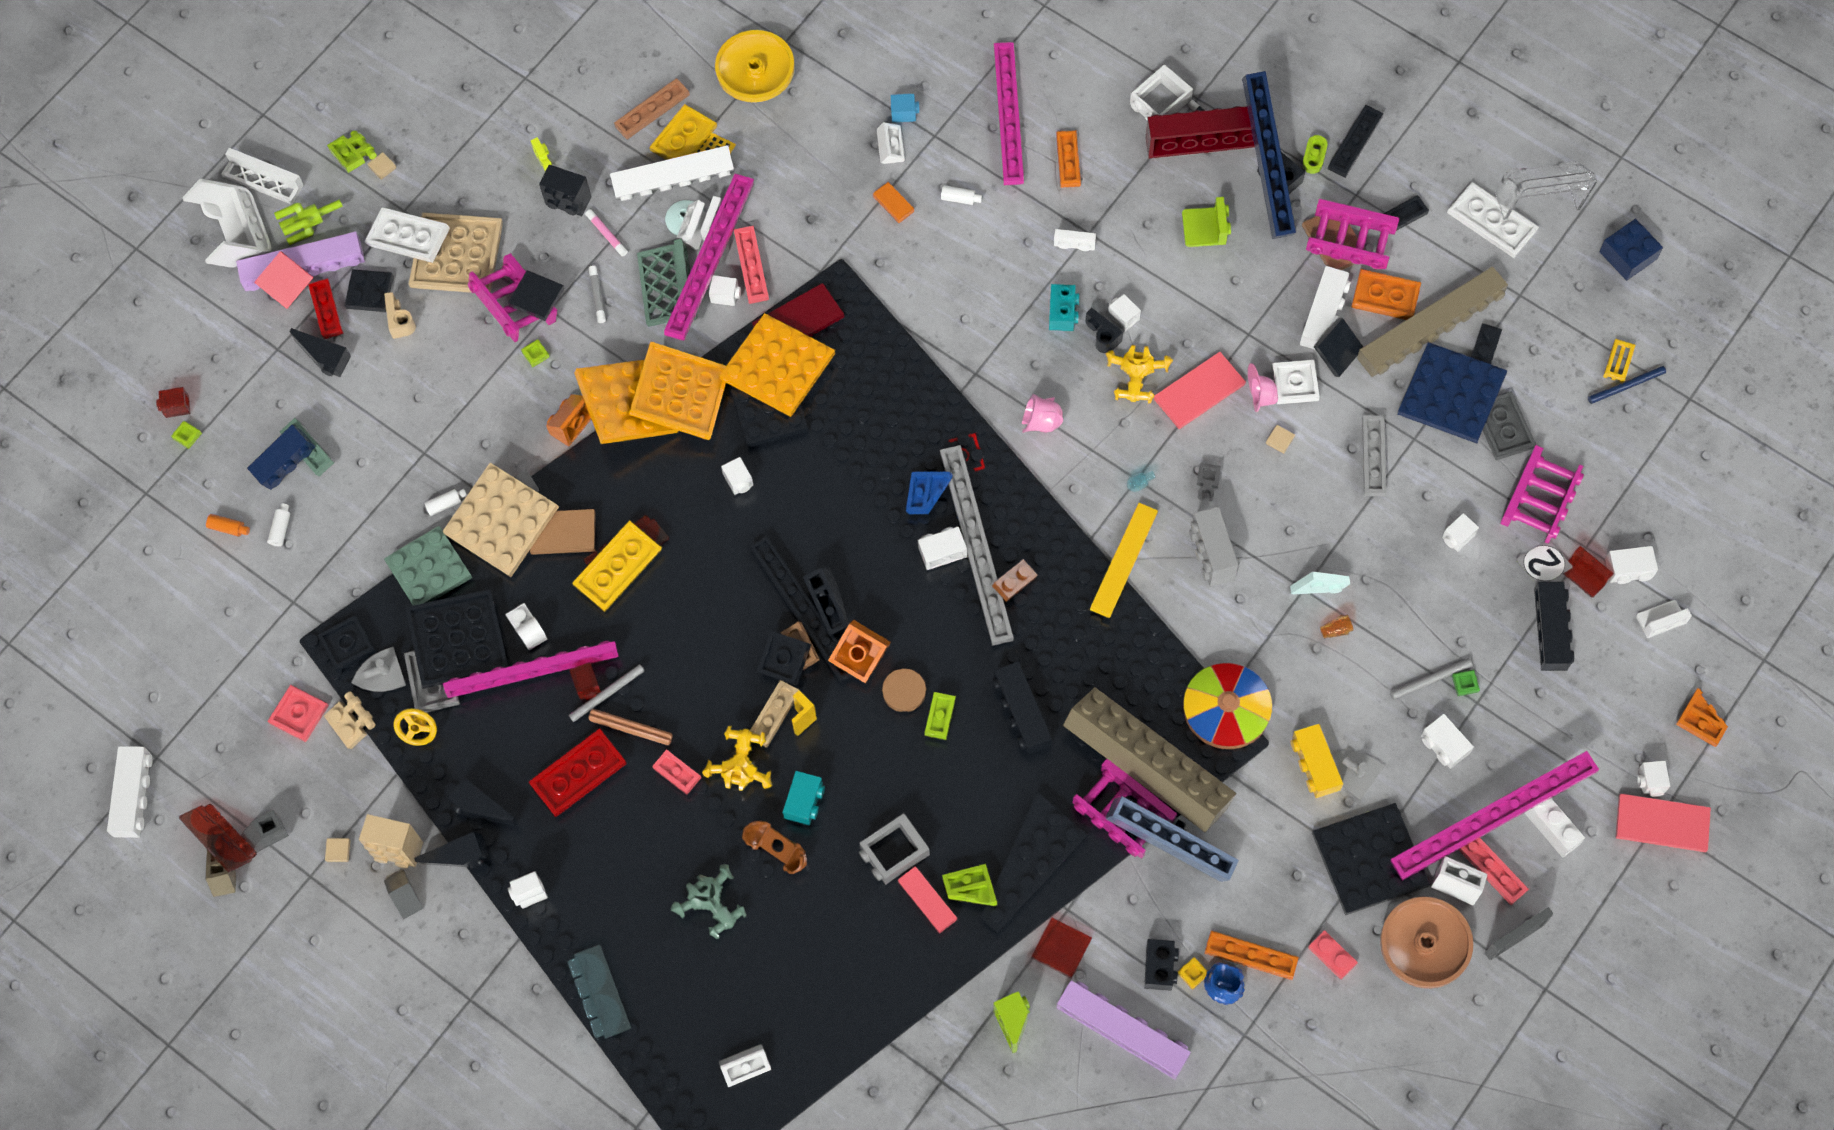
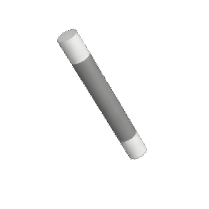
M590 266L588 269L598 323H604L606 319L597 267Z

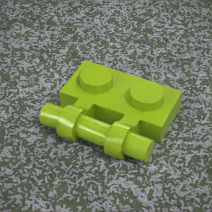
M356 130L350 133L351 137L349 139L342 135L327 145L329 151L348 173L365 163L364 156L370 159H375L377 156L374 152V147L367 143L366 138Z

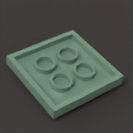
M440 526L384 558L413 606L433 602L472 578Z

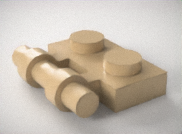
M348 692L344 696L348 701L347 705L343 702H338L324 717L348 749H353L367 735L363 727L366 726L370 730L376 724L372 720L373 716L370 712L365 711L362 707L361 700L355 697L352 692ZM354 711L359 716L358 720H356L352 715Z

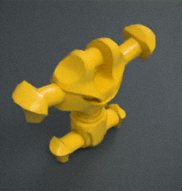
M1132 345L1129 351L1124 354V357L1116 356L1113 350L1106 352L1107 366L1111 367L1112 363L1121 365L1120 369L1124 370L1130 377V381L1127 383L1128 390H1122L1117 387L1114 391L1115 400L1127 398L1131 402L1147 400L1148 404L1151 403L1154 394L1152 390L1149 392L1141 391L1143 388L1142 379L1154 373V369L1165 368V372H1168L1169 366L1173 362L1172 358L1166 355L1164 360L1154 361L1148 346H1144V352H1136V345Z
M728 726L724 735L726 740L729 738L737 739V744L734 746L736 747V755H733V757H730L725 762L722 761L721 765H712V762L708 760L705 769L702 771L703 775L709 778L713 773H721L725 781V787L730 789L732 784L739 785V791H743L753 780L761 782L764 789L773 786L771 771L767 772L766 775L758 772L754 764L749 761V757H747L749 750L752 748L750 747L751 742L759 743L761 747L766 742L765 733L761 732V735L754 734L749 729L737 731L732 730L731 726Z

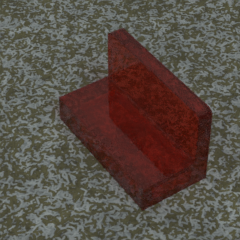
M1581 546L1574 551L1572 557L1568 560L1573 567L1563 573L1591 598H1594L1614 574Z

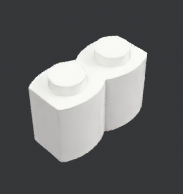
M536 871L510 881L511 887L507 888L515 905H521L522 909L548 898Z

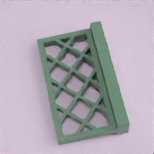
M682 238L674 240L672 245L637 253L645 319L648 327L668 323L671 316L669 311L677 303L691 272L687 246ZM673 251V257L669 262L662 259L665 253ZM652 256L655 259L648 267L644 264L643 258ZM659 261L666 265L660 273L653 270ZM670 268L676 271L671 280L664 276ZM650 273L657 276L652 284L646 282V278ZM661 279L668 282L663 291L656 288ZM672 286L678 288L674 298L667 295ZM653 290L660 294L654 303L648 300V296ZM664 297L671 301L665 309L658 306ZM655 308L662 312L658 318L651 320V314Z

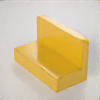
M800 690L793 695L795 710L798 714L792 719L794 733L797 736L817 719L814 704Z

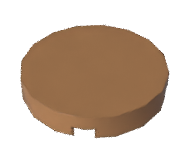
M895 670L887 676L883 683L884 700L895 711H913L925 699V682L920 674L913 670Z

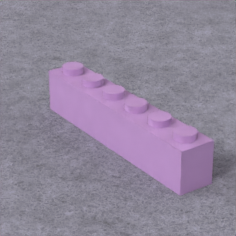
M356 232L236 261L240 282L245 291H255L260 288L254 282L280 251L285 253L312 276L327 271H336L347 266H357L359 263L365 262L361 241Z
M1070 981L1057 1003L1058 1010L1176 1080L1191 1053L1187 1050L1188 1047L1180 1041H1171L1162 1030L1151 1029L1142 1018H1133L1128 1015V1011L1122 1006L1116 1005L1115 1007L1108 1003V999L1102 994L1096 993L1095 995L1088 991L1089 988L1079 981L1076 983Z

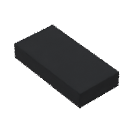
M1417 195L1384 214L1399 218L1397 231L1427 215L1429 209Z

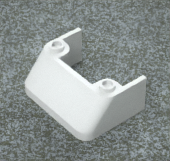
M200 178L182 197L183 201L200 204L203 213L207 217L218 219L226 241H223L205 260L207 264L234 268L237 267L236 261L267 254L272 249L254 198L245 187Z

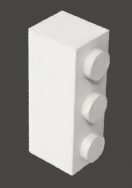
M1552 798L1525 812L1526 816L1562 858L1577 848L1585 839Z

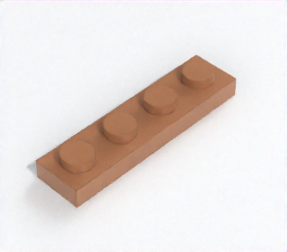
M676 78L614 122L615 128L628 140L690 95L688 89Z

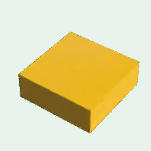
M1195 957L1178 971V975L1192 990L1204 980L1207 974V970Z

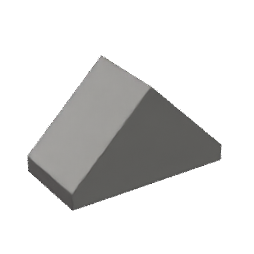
M404 870L384 880L388 894L403 919L424 909Z

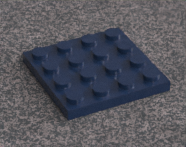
M1428 342L1397 415L1477 444L1508 370Z

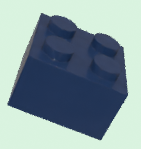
M1635 218L1605 239L1599 252L1627 281L1656 261L1663 246Z

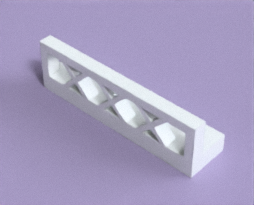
M231 148L226 152L229 162L221 173L222 177L291 205L304 186L297 174ZM234 166L241 168L242 173L230 174ZM256 174L259 180L250 182L246 176ZM274 181L277 186L267 189L264 183ZM286 188L294 189L289 197L282 195L281 190Z

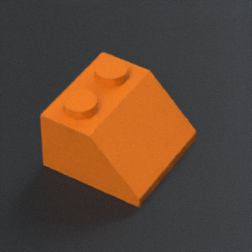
M571 394L568 399L561 403L557 413L550 416L547 421L546 427L549 434L570 447L591 420L583 395Z
M853 620L848 625L828 661L866 683L891 642Z

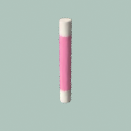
M591 209L588 210L585 215L616 251L622 257L628 253L625 247Z

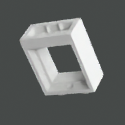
M1163 65L1131 93L1130 105L1135 112L1141 113L1146 120L1147 117L1157 115L1158 113L1142 99L1161 83L1175 94L1178 99L1159 115L1176 113L1192 100L1193 88L1166 65Z

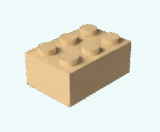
M369 814L366 816L359 837V841L368 850L369 854L373 856L375 861L384 864L387 861L395 862L396 866L406 869L408 866L416 867L417 862H415L414 858L420 855L424 843L410 824Z

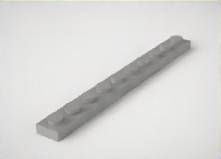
M961 445L940 450L944 470L945 472H951L953 475L949 482V488L963 540L967 548L969 562L992 646L1013 641V634L1003 598L992 587L994 582L997 581V576Z

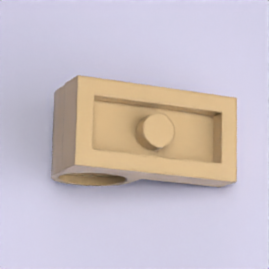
M393 292L385 293L388 328L392 338L411 335L416 329L411 313L401 309L400 301L395 299Z

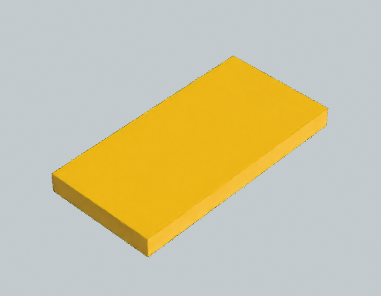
M629 521L572 584L605 612L662 550V547Z

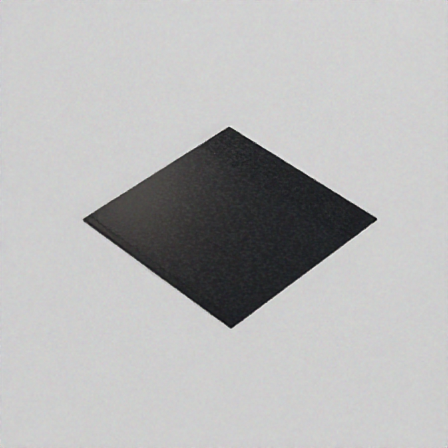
M843 259L832 264L764 312L768 314L823 283L844 313V318L810 336L834 349L835 355L801 402L808 432L748 448L731 390L736 388L726 383L710 440L678 431V433L601 444L595 431L531 476L539 488L538 493L559 506L557 511L595 510V551L531 555L529 550L512 577L446 536L472 578L435 601L491 589L508 667L517 662H532L538 657H552L563 651L573 652L583 646H597L603 641H615L618 657L458 696L459 705L427 712L436 723V736L426 745L415 746L401 740L394 730V719L397 714L405 709H415L404 655L406 652L414 651L405 607L413 605L393 574L300 639L302 647L345 705L348 703L344 697L345 694L352 692L355 697L361 700V705L365 711H369L373 716L372 720L376 724L375 727L369 730L364 726L363 729L446 841L449 843L472 832L482 834L490 859L484 861V865L479 868H466L661 1130L783 1129L1131 855L1127 852L1124 844L1113 841L1109 837L1108 831L1103 827L1101 829L1096 827L1091 822L1092 818L1087 814H1080L1073 804V797L1076 794L1083 799L1102 778L1103 772L1101 767L1107 759L1063 726L1071 709L1094 687L1222 783L1269 745V741L1262 734L1247 746L1236 749H1221L1206 744L1191 731L1184 716V696L1191 680L1205 668L1128 581L1110 618L1090 610L1111 562ZM763 314L704 354L701 358L727 366L753 330L752 322L761 318ZM976 433L980 450L976 449L974 438H970L968 435ZM958 438V441H949L950 439ZM961 445V448L966 449L970 455L968 461H966L967 453L962 450L997 580L1023 559L1038 575L1007 602L1003 599L1013 634V641L993 646L968 554L966 558L926 570L918 548V540L924 535H934L948 527H959L960 529L949 484L929 514H908L906 512L912 472H945L940 450ZM740 457L752 477L753 486L745 493L734 495L723 475L721 466ZM983 459L984 469L975 471L974 468L982 467L980 461ZM631 521L661 546L662 550L604 612L572 583L619 531ZM768 536L814 605L815 602L803 576L821 567L830 568L839 587L849 624L855 620L891 643L866 683L852 676L840 684L811 641L820 660L802 671L798 685L785 683L799 689L814 704L817 719L797 736L794 733L792 719L798 712L795 710L793 703L768 747L763 745L761 747L759 743L751 742L750 747L752 748L747 755L749 761L754 764L758 772L766 775L767 772L771 771L773 786L764 789L761 782L753 780L743 791H739V785L732 784L730 789L726 788L721 773H713L707 778L703 775L702 771L705 769L708 760L712 762V765H721L722 761L725 762L730 757H733V755H736V747L734 746L737 744V739L729 738L726 740L724 732L727 727L731 726L732 730L737 731L743 729L751 730L780 682L779 679L757 672L770 631L781 634V632L798 622L749 549L750 545ZM523 603L532 616L535 617L547 637L546 641L531 650L527 649L506 616L507 613ZM356 614L376 652L337 672L317 635ZM847 627L834 634L839 641ZM394 647L406 684L405 686L385 692H373L351 683L356 672L366 660L382 650ZM1018 661L1052 737V746L1027 755L1025 749H1020L1017 742L1018 732L1016 729L1012 730L1008 720L1011 717L1009 711H1004L1000 698L1003 697L1000 690L996 692L992 683L994 670ZM640 664L644 669L643 673L593 709L670 732L672 734V741L670 745H665L591 722L589 720L591 710L575 722L570 719L569 715ZM895 670H913L920 674L925 682V699L913 711H895L884 700L883 683L887 676ZM934 692L956 696L946 740L925 736ZM354 711L352 714L358 720L359 716ZM403 718L400 726L402 731L407 734L409 724ZM600 729L627 764L555 817L531 787L529 781ZM421 731L416 733L413 739L426 738L430 732ZM666 750L701 776V779L687 795L652 767ZM796 771L821 777L823 786H825L822 799L818 798L816 804L819 807L817 817L811 820L810 825L785 819L783 815ZM466 778L515 817L518 824L514 827L469 818L463 813L458 815L449 807L451 803L447 797ZM1114 781L1109 782L1090 805L1098 812H1101L1120 791V786ZM1038 791L1088 836L997 934L981 920L986 907L985 904L948 899L942 875L986 864L994 889ZM1132 795L1125 797L1126 799L1138 804L1137 799H1135ZM1166 804L1169 808H1171L1174 812L1177 813L1176 819L1179 816H1181L1180 813H1178L1176 810H1174L1172 807ZM902 814H905L928 846L930 855L885 885L882 879L878 881L872 873L873 866L871 863H865L860 856V842ZM754 821H764L771 824V827L793 843L801 845L806 853L807 865L801 871L789 874L783 870L785 863L760 846L757 850H754L742 839L744 828ZM900 827L869 847L886 871L916 852ZM1128 831L1124 832L1134 841L1138 838ZM775 839L773 841V848L781 852L784 844L781 840ZM728 864L734 878H727L722 883L723 889L720 904L722 903L724 907L727 906V910L730 913L737 908V904L744 906L747 916L745 918L743 916L739 917L731 929L723 930L718 934L720 938L716 939L709 935L708 927L713 928L719 923L713 918L714 915L711 910H694L691 908L684 912V917L682 918L676 912L671 911V906L673 902L681 904L688 900L686 885L688 883L696 884L698 882L696 877L699 874L716 878L720 873V865ZM915 866L957 917V921L940 934L898 883V879ZM536 871L548 898L522 909L521 905H515L507 888L511 887L510 881ZM623 1022L626 1025H624V1027L622 1026L621 1029V1025L619 1026V1024ZM761 1044L771 1070L728 1087L719 1061Z

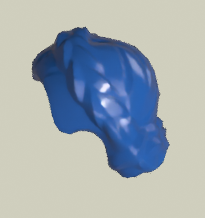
M1217 962L1207 971L1204 978L1205 990L1212 1000L1224 1005L1233 1004L1243 997V992L1245 991L1244 975L1242 970L1237 967Z

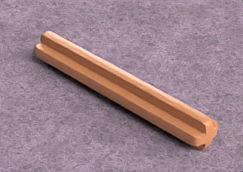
M592 709L589 714V720L594 723L665 745H670L672 741V734L670 732L596 709Z

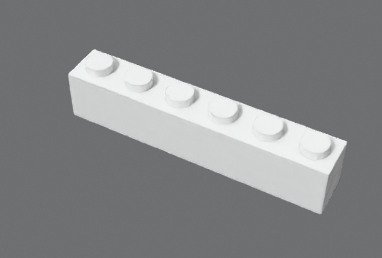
M723 146L611 173L610 176L616 199L620 198L621 201L633 199L632 195L640 194L641 197L651 195L652 190L660 189V192L671 190L672 186L677 184L680 187L692 185L691 181L698 179L701 183L711 180V176L719 175V178L730 176V172L734 171L729 147Z

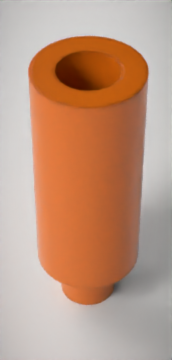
M210 514L206 521V528L240 537L242 534L248 535L250 532V527L244 526L243 522L219 515Z

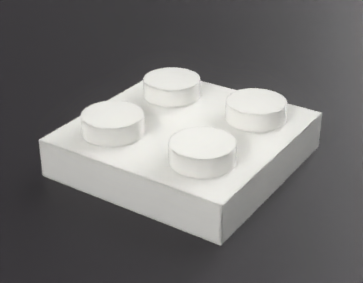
M1314 360L1272 363L1273 379L1278 394L1277 404L1319 401L1320 395Z

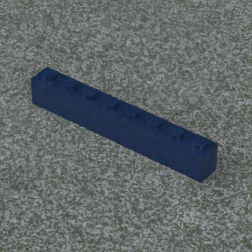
M1266 71L1246 74L1242 78L1271 236L1272 239L1292 236L1296 233Z

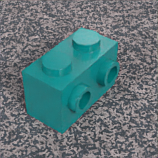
M1051 284L1049 330L1074 331V324H1078L1079 311H1075V305H1079V293H1075L1076 285Z
M798 771L795 772L783 810L785 819L810 825L812 819H816L819 809L816 804L818 798L822 799L825 790L821 777Z

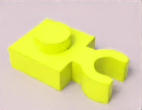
M537 137L530 140L536 157L544 171H546L548 165H552L547 157L549 151L545 143L541 144Z

